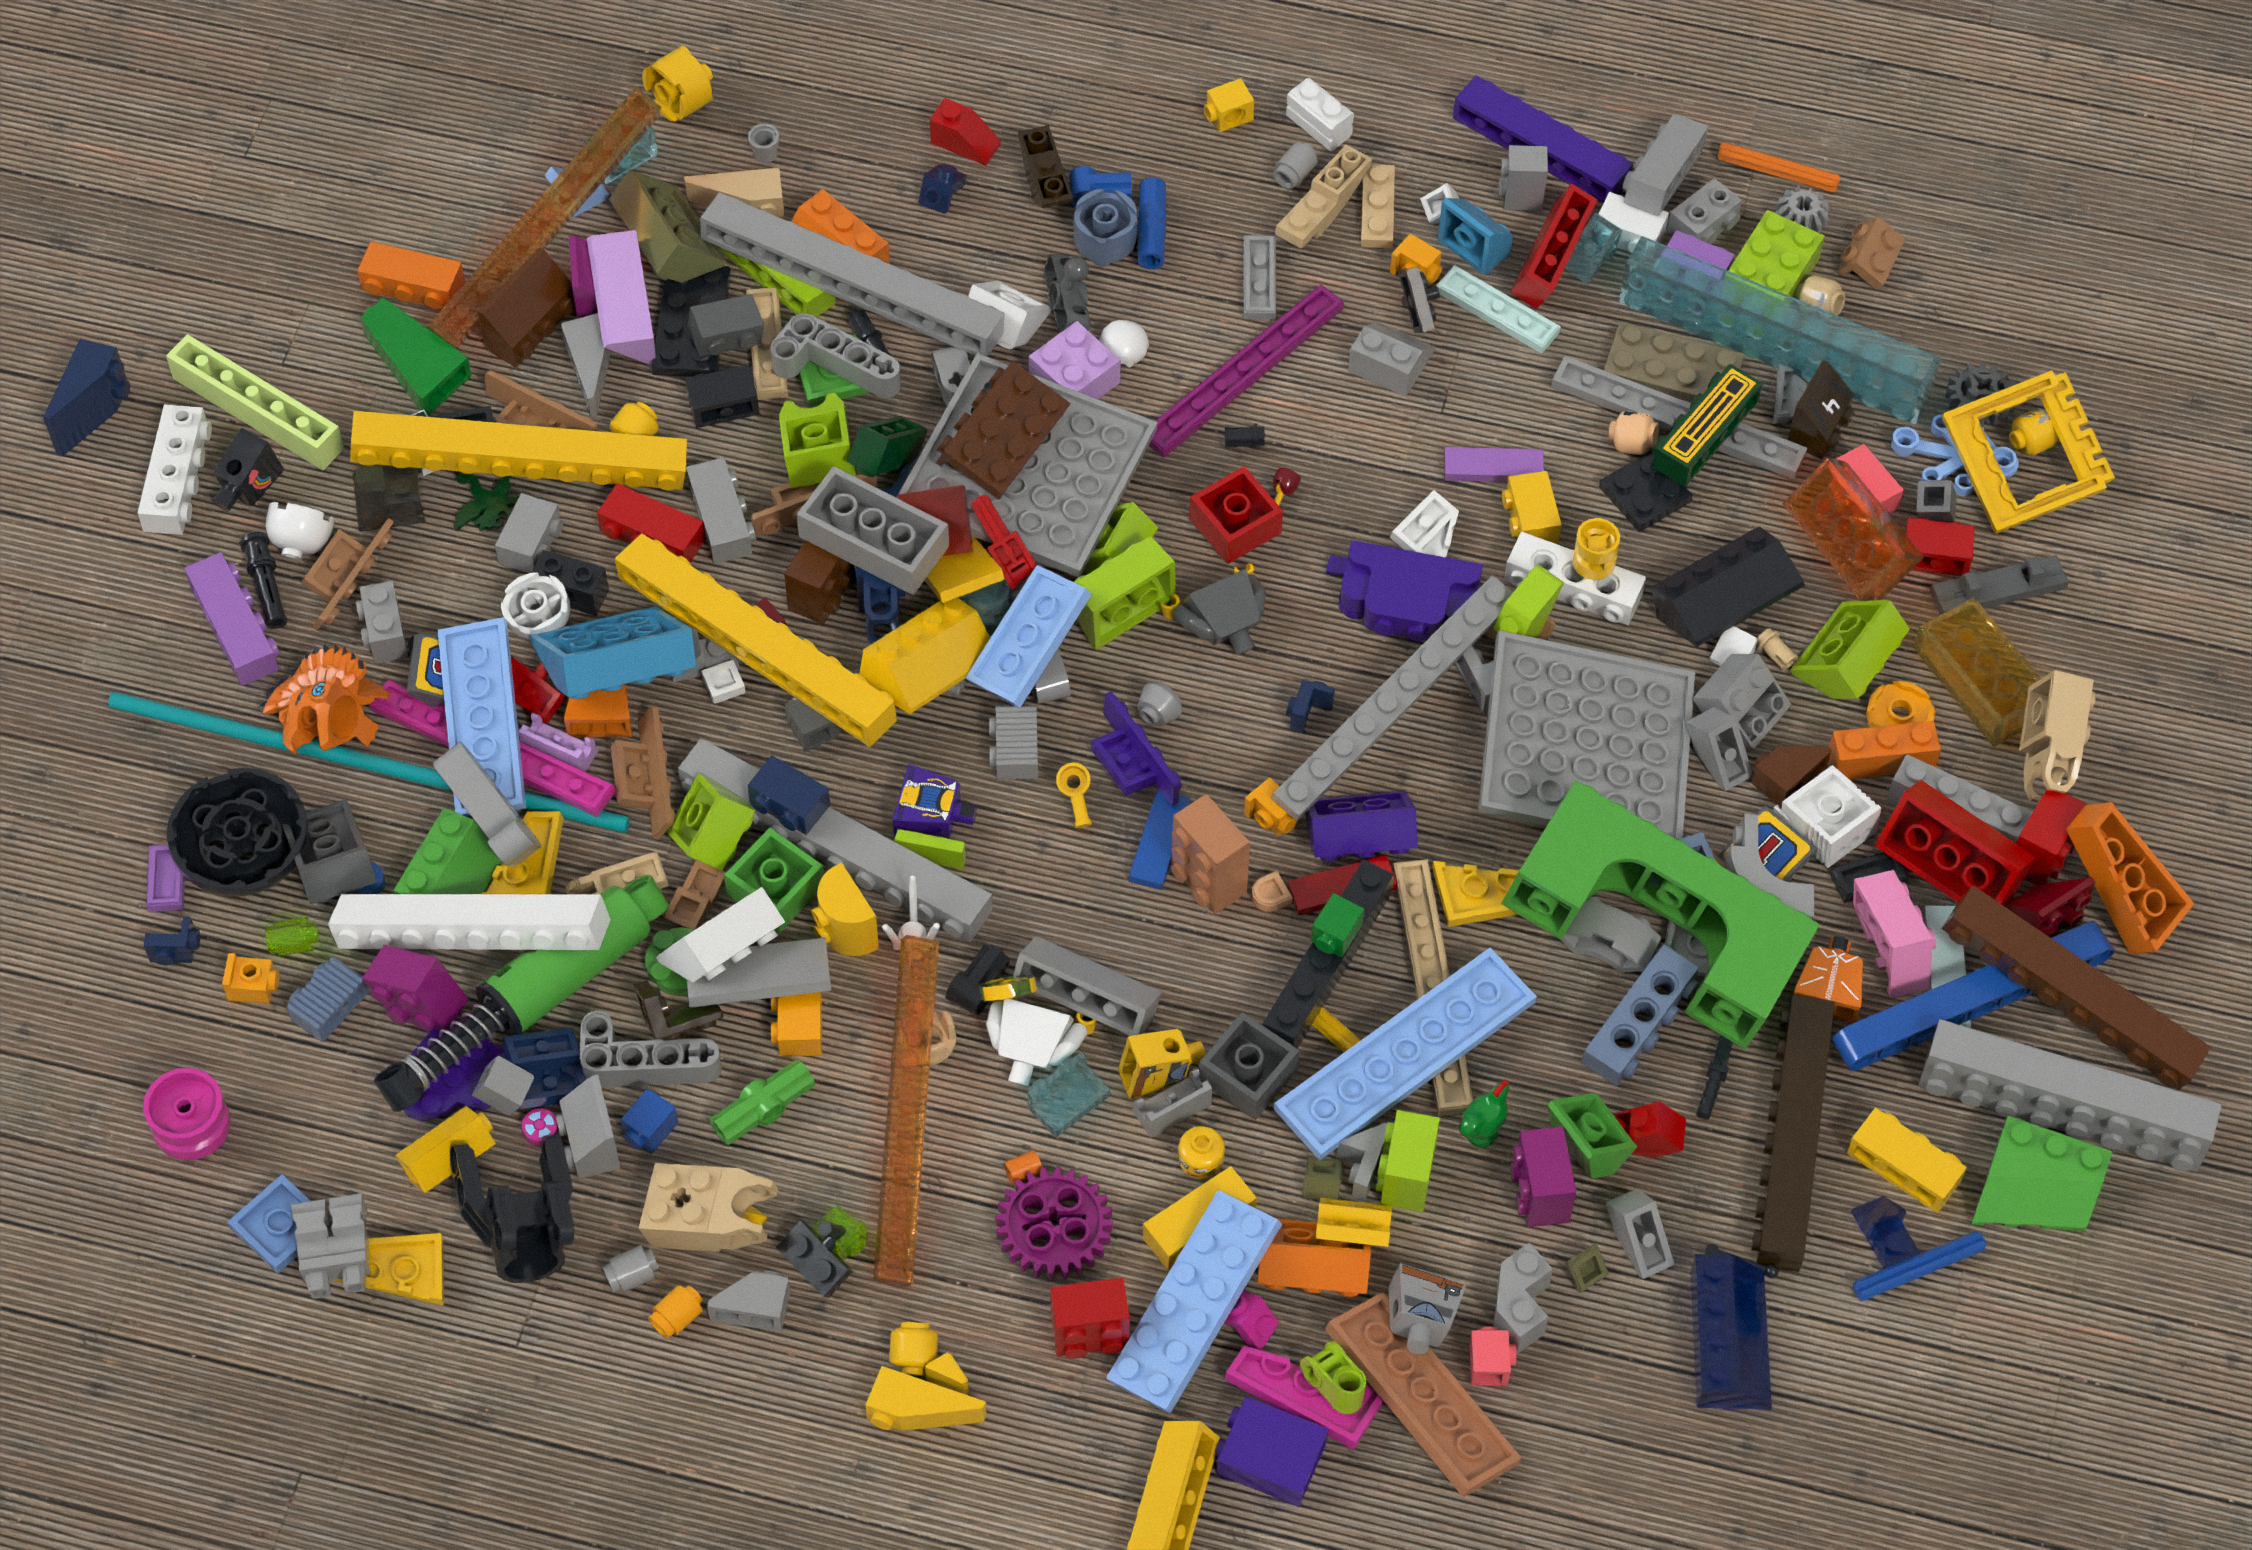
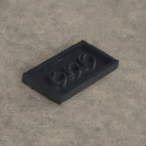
M723 266L683 283L672 279L664 280L655 342L656 358H653L652 363L653 375L694 377L697 374H708L719 370L720 355L699 356L688 328L690 307L728 299L731 280V268L729 266Z

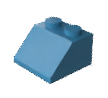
M1445 198L1442 201L1438 241L1485 276L1511 254L1513 234L1510 233L1506 226L1498 224L1487 216L1480 207L1472 205L1466 199Z

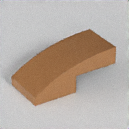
M695 860L683 887L677 888L663 918L684 928L692 930L699 928L725 885L724 874L726 872Z

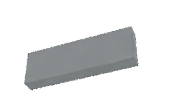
M1244 235L1243 319L1276 320V236Z

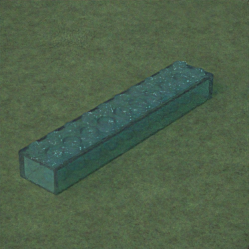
M1641 236L1625 265L1619 302L1631 309L1650 314L1660 321L1669 322L1684 328L1689 333L1698 334L1713 340L1721 346H1727L1742 352L1750 358L1759 359L1773 365L1777 369L1779 364L1794 369L1796 375L1808 382L1811 381L1822 360L1828 361L1854 393L1853 399L1863 402L1868 407L1880 409L1900 420H1906L1913 424L1917 423L1931 396L1941 361L1940 357L1644 236Z

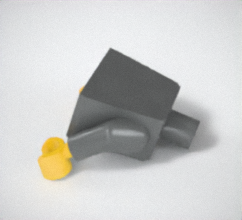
M1248 563L1246 564V569L1239 571L1237 567H1234L1233 575L1190 593L1183 600L1184 605H1181L1178 595L1173 594L1170 596L1172 606H1166L1163 602L1160 603L1162 615L1166 619H1175L1186 629L1203 640H1209L1213 645L1229 639L1238 656L1255 648L1248 630L1254 628L1261 621V616L1264 613L1266 591L1254 575L1253 564Z

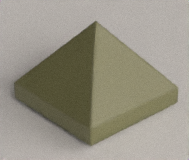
M1593 1244L1566 1262L1579 1293L1609 1275L1597 1244Z

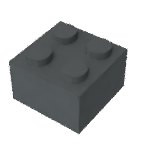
M1241 1012L1199 1062V1078L1202 1083L1208 1081L1213 1092L1256 1120L1298 1070L1299 1050Z

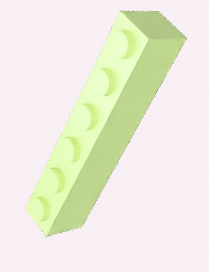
M187 334L166 355L174 380L324 471L343 451L344 445L338 425Z

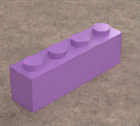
M222 552L185 567L184 570L189 585L240 685L243 686L278 671L275 657L280 655L273 637L266 639L263 631L267 630L260 612L258 611L253 614L250 606L254 605L247 587L245 586L240 589L237 581H240L241 577L234 562L227 564Z

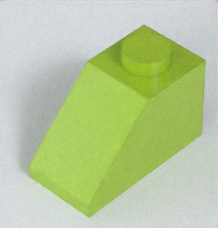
M1539 564L1535 565L1505 602L1493 629L1497 632L1501 630L1536 638L1540 635L1565 582Z

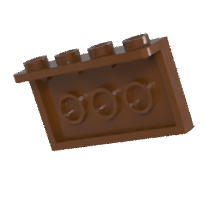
M1013 360L1005 370L1001 367L997 369L988 382L992 385L989 392L981 390L971 404L975 408L973 413L969 415L965 412L954 426V429L958 431L954 438L947 435L936 450L941 454L936 464L941 467L945 461L998 500H1000L1071 404Z

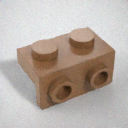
M1877 216L1868 222L1862 221L1855 227L1851 234L1853 239L1841 254L1840 259L1842 262L1837 270L1842 276L1853 270L1875 289L1884 285L1906 240L1883 219Z

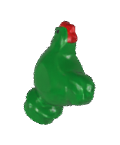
M1506 1079L1495 1085L1490 1092L1476 1097L1462 1114L1459 1132L1475 1147L1485 1148L1490 1146L1498 1137V1131L1506 1121L1508 1114L1506 1098L1510 1083Z

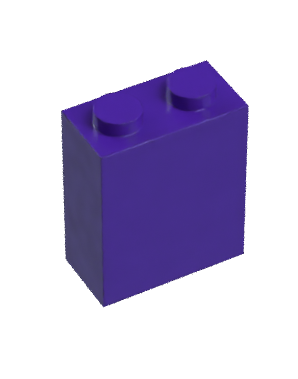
M1245 1396L1241 1408L1234 1406L1230 1414L1227 1427L1231 1428L1227 1440L1221 1438L1215 1449L1216 1455L1214 1460L1217 1461V1475L1300 1507L1326 1447L1329 1429Z

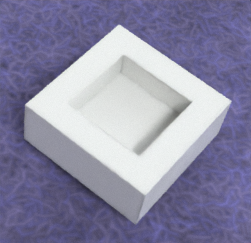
M734 660L701 670L702 678L714 704L746 693L745 685Z

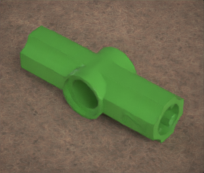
M796 1059L767 1080L759 1078L748 1084L740 1093L739 1099L709 1118L710 1124L722 1142L730 1145L757 1125L766 1126L775 1122L784 1113L788 1104L815 1086V1080L803 1062Z

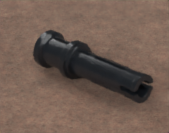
M263 532L247 534L240 540L239 544L241 550L247 556V572L255 579L266 619V626L270 629L281 628L287 624V616H285L273 573L277 565L275 558L270 556L268 549L270 544L269 537Z

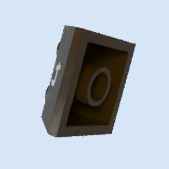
M1822 360L1796 405L1788 441L1806 447V453L1822 460L1829 449L1835 450L1842 435V432L1839 431L1841 426L1847 427L1855 412V409L1851 407L1854 393L1828 361Z

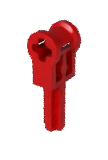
M986 494L981 495L971 502V507L993 543L987 547L988 551L1002 569L1003 576L1010 588L1015 590L1018 583L1030 577L1038 564L1017 531L1010 534L989 496Z

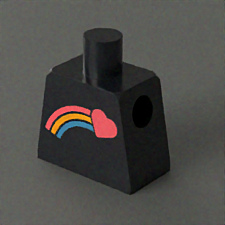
M244 428L239 430L214 471L215 477L222 486L213 498V502L218 507L229 512L237 500L248 506H253L282 474L284 468L267 441Z

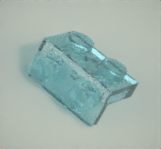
M1080 1052L1073 1058L1071 1056L1065 1058L1046 1079L1042 1077L1032 1084L1028 1092V1109L1055 1137H1058L1110 1096V1089L1087 1066V1056Z

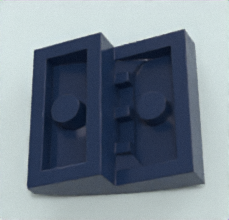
M572 1027L504 1036L503 1045L506 1060L534 1075V1080L519 1109L560 1104L562 1098L586 1080L580 1065V1047Z

